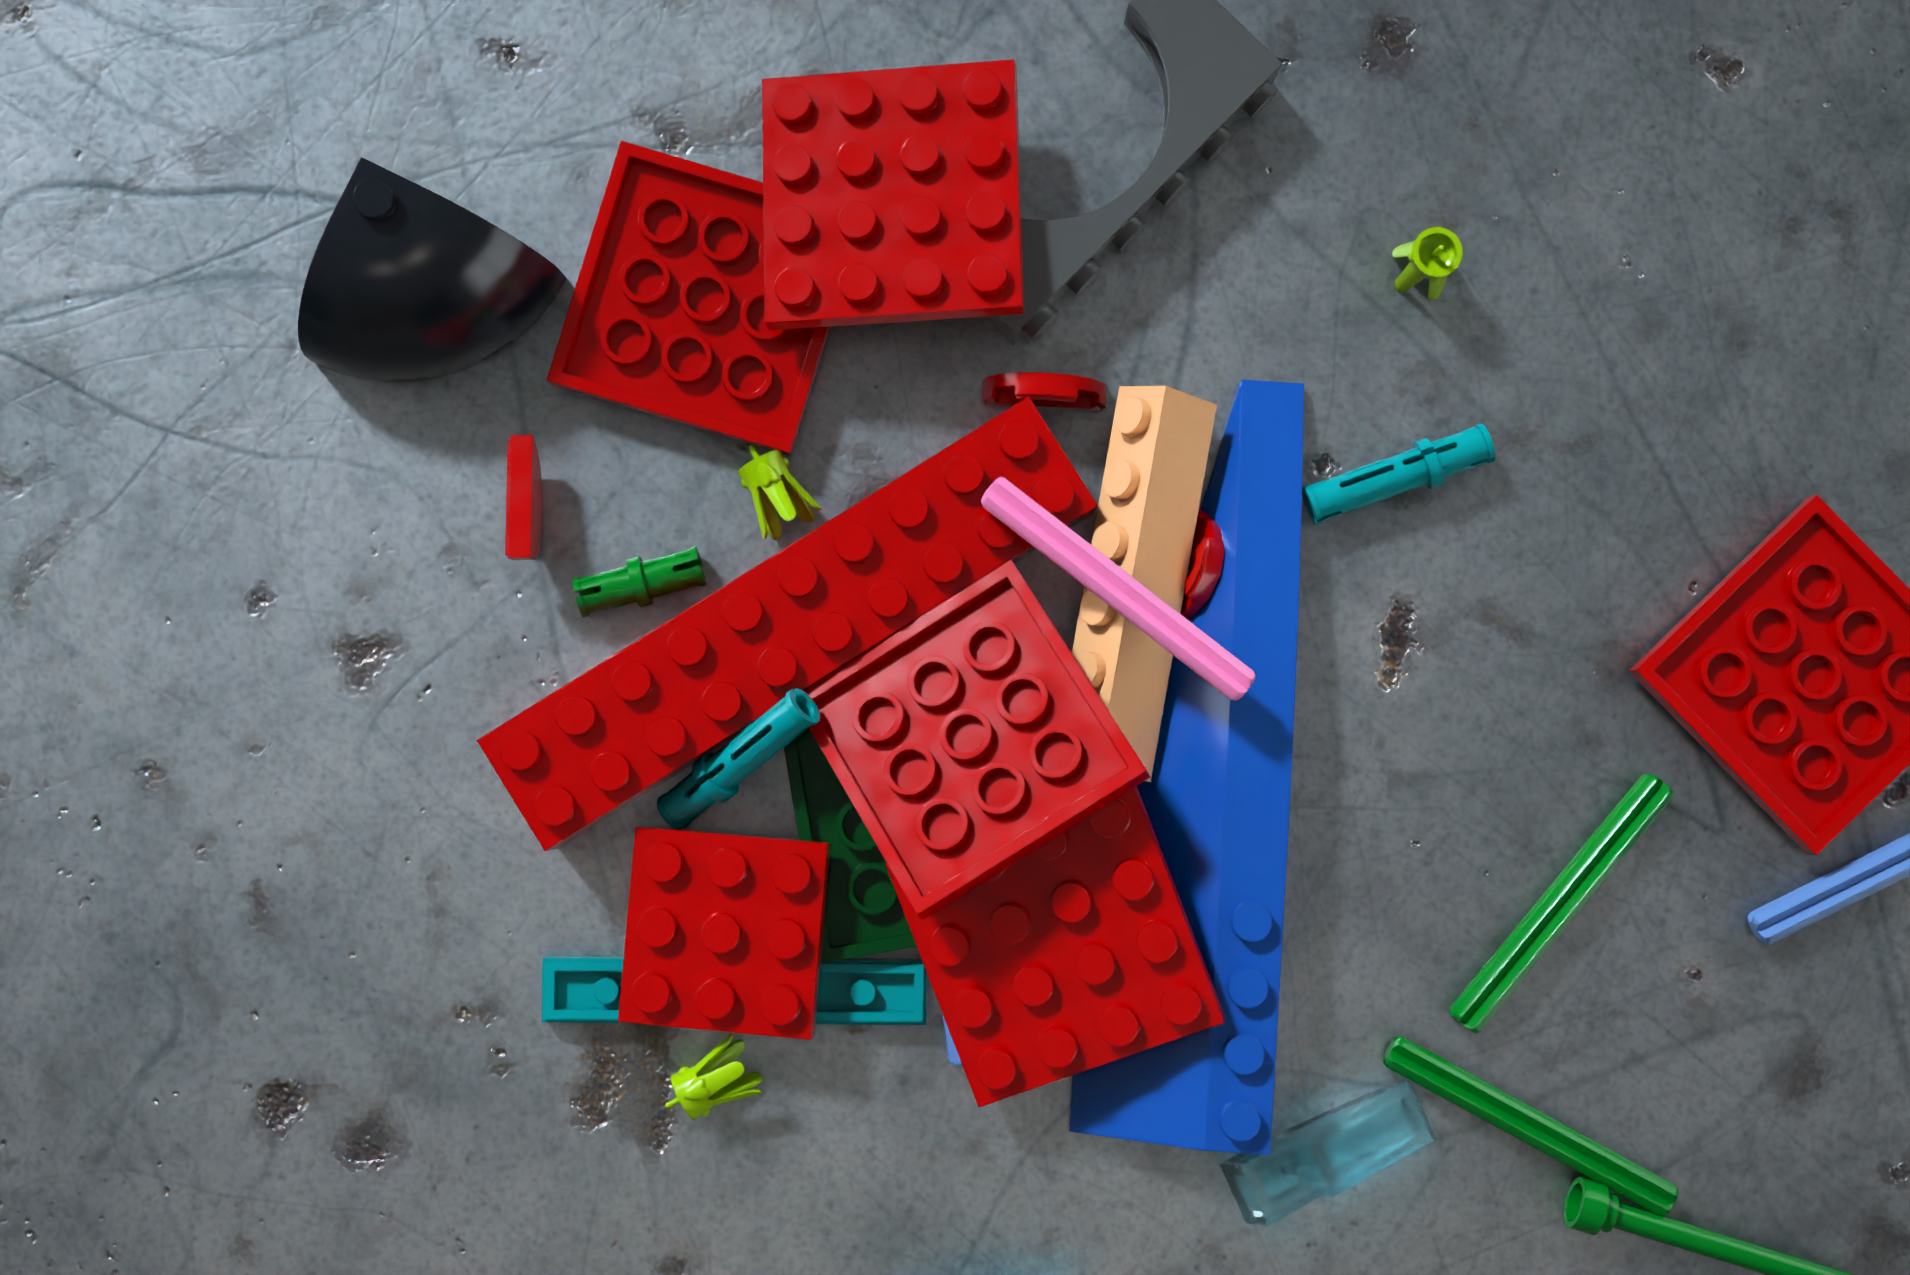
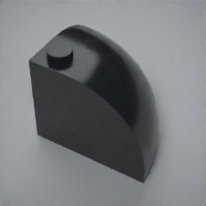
M361 157L324 229L309 267L299 307L298 339L300 348L304 356L313 363L337 373L359 379L381 382L425 377L436 379L478 365L483 362L482 358L500 349L513 338L515 340L519 339L544 314L567 278L559 268L540 253L494 224L458 204Z

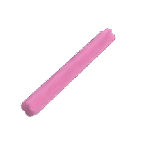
M999 477L986 490L981 499L983 508L1230 700L1237 701L1247 692L1256 678V674L1251 668L1010 481Z

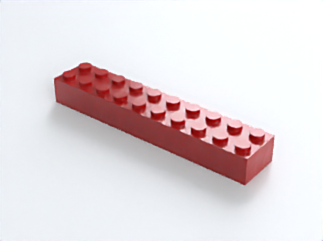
M1029 396L477 740L478 744L544 851L559 849L690 767L702 755L712 753L730 742L748 725L752 724L784 698L791 689L806 690L1010 560L1016 563L1035 551V547L982 506V496L999 477L1006 478L1069 528L1091 516L1098 506Z

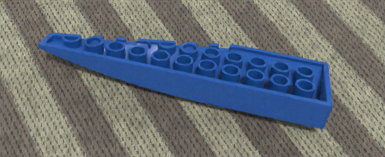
M1241 379L1216 455V462L1200 506V510L1208 513L1221 529L1225 553L1221 575L1210 598L1193 617L1187 620L1251 668L1256 674L1255 681L1242 698L1237 701L1230 700L1173 655L1151 782L1144 781L1137 785L1225 1014V1022L1072 1075L1069 1132L1203 1151L1270 1155L1296 686L1303 468V383Z

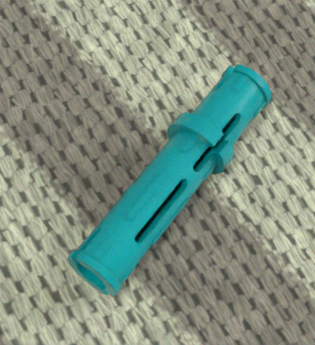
M1483 423L1433 442L1428 438H1423L1413 442L1412 449L1361 466L1336 477L1303 486V500L1314 525H1318L1325 520L1424 485L1428 489L1442 486L1446 477L1485 463L1495 462V447L1489 431Z
M791 689L784 698L752 724L748 725L715 754L706 753L693 763L692 773L666 794L664 793L658 797L657 808L665 822L675 829H685L715 802L725 803L737 794L738 784L766 761L773 758L781 749L811 725L814 726L820 721V712L816 703L801 689Z

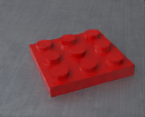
M645 826L635 827L618 1022L811 1040L815 1034L831 843Z

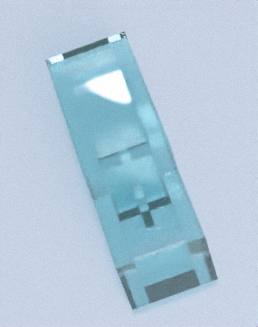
M1401 1080L1330 1109L1271 1137L1270 1155L1239 1153L1220 1163V1167L1247 1224L1269 1226L1321 1196L1335 1197L1436 1140V1137L1410 1080Z

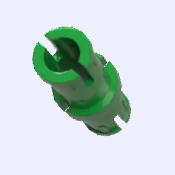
M697 546L690 547L689 550L647 561H642L640 556L627 559V566L582 578L576 577L572 580L574 592H579L580 597L576 598L583 618L593 613L637 602L640 607L653 604V597L695 586H705L707 581L705 572L701 570L703 564Z

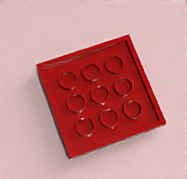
M1014 59L762 79L764 323L769 330L1025 314L1017 68Z
M621 141L546 381L556 387L768 450H780L783 454L791 456L830 327L769 330L764 323L763 182Z
M1817 494L1807 497L1629 670L1638 682L1807 855L1817 856L1910 765V589Z
M1012 560L804 690L816 703L820 712V721L814 726L811 725L809 727L811 733L914 911L922 920L1150 778L1145 766Z
M1137 786L924 920L916 914L890 867L885 863L978 1107L1225 1022V1014Z

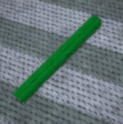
M1644 774L1637 780L1450 1007L1449 1013L1458 1023L1470 1032H1481L1672 800L1674 793L1666 783L1652 774Z
M1396 1036L1386 1050L1383 1063L1392 1071L1594 1181L1606 1185L1609 1189L1659 1216H1665L1671 1211L1678 1196V1188L1671 1182L1403 1036Z

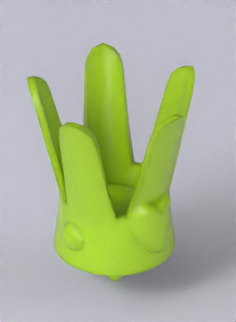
M1432 227L1421 232L1414 241L1396 247L1392 252V256L1395 258L1408 257L1410 262L1395 280V289L1399 292H1406L1424 278L1429 279L1428 299L1436 300L1443 291L1448 275L1455 272L1461 263L1463 248L1459 238L1446 228Z
M749 445V450L754 459L741 467L737 474L741 478L742 487L748 489L752 495L763 540L766 539L768 532L773 540L781 537L782 527L777 512L786 521H792L797 515L806 523L813 522L814 515L806 501L816 510H822V508L791 475L788 469L790 466L789 460L783 456L782 451L773 450L759 456L755 446Z
M731 1033L695 1066L690 1068L684 1066L680 1068L678 1073L672 1074L671 1083L677 1097L667 1102L665 1107L670 1109L680 1103L687 1115L695 1121L700 1116L709 1115L711 1109L716 1105L763 1094L759 1089H750L760 1084L763 1077L756 1072L743 1075L744 1065L741 1062H732L743 1052L745 1048L744 1041L740 1039L730 1044L733 1038Z

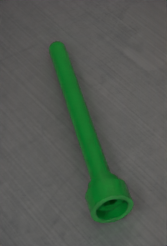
M1578 1177L1573 1181L1566 1196L1563 1213L1565 1226L1590 1235H1596L1599 1231L1608 1233L1615 1228L1765 1275H1854L1619 1203L1618 1196L1609 1193L1606 1185L1582 1177Z

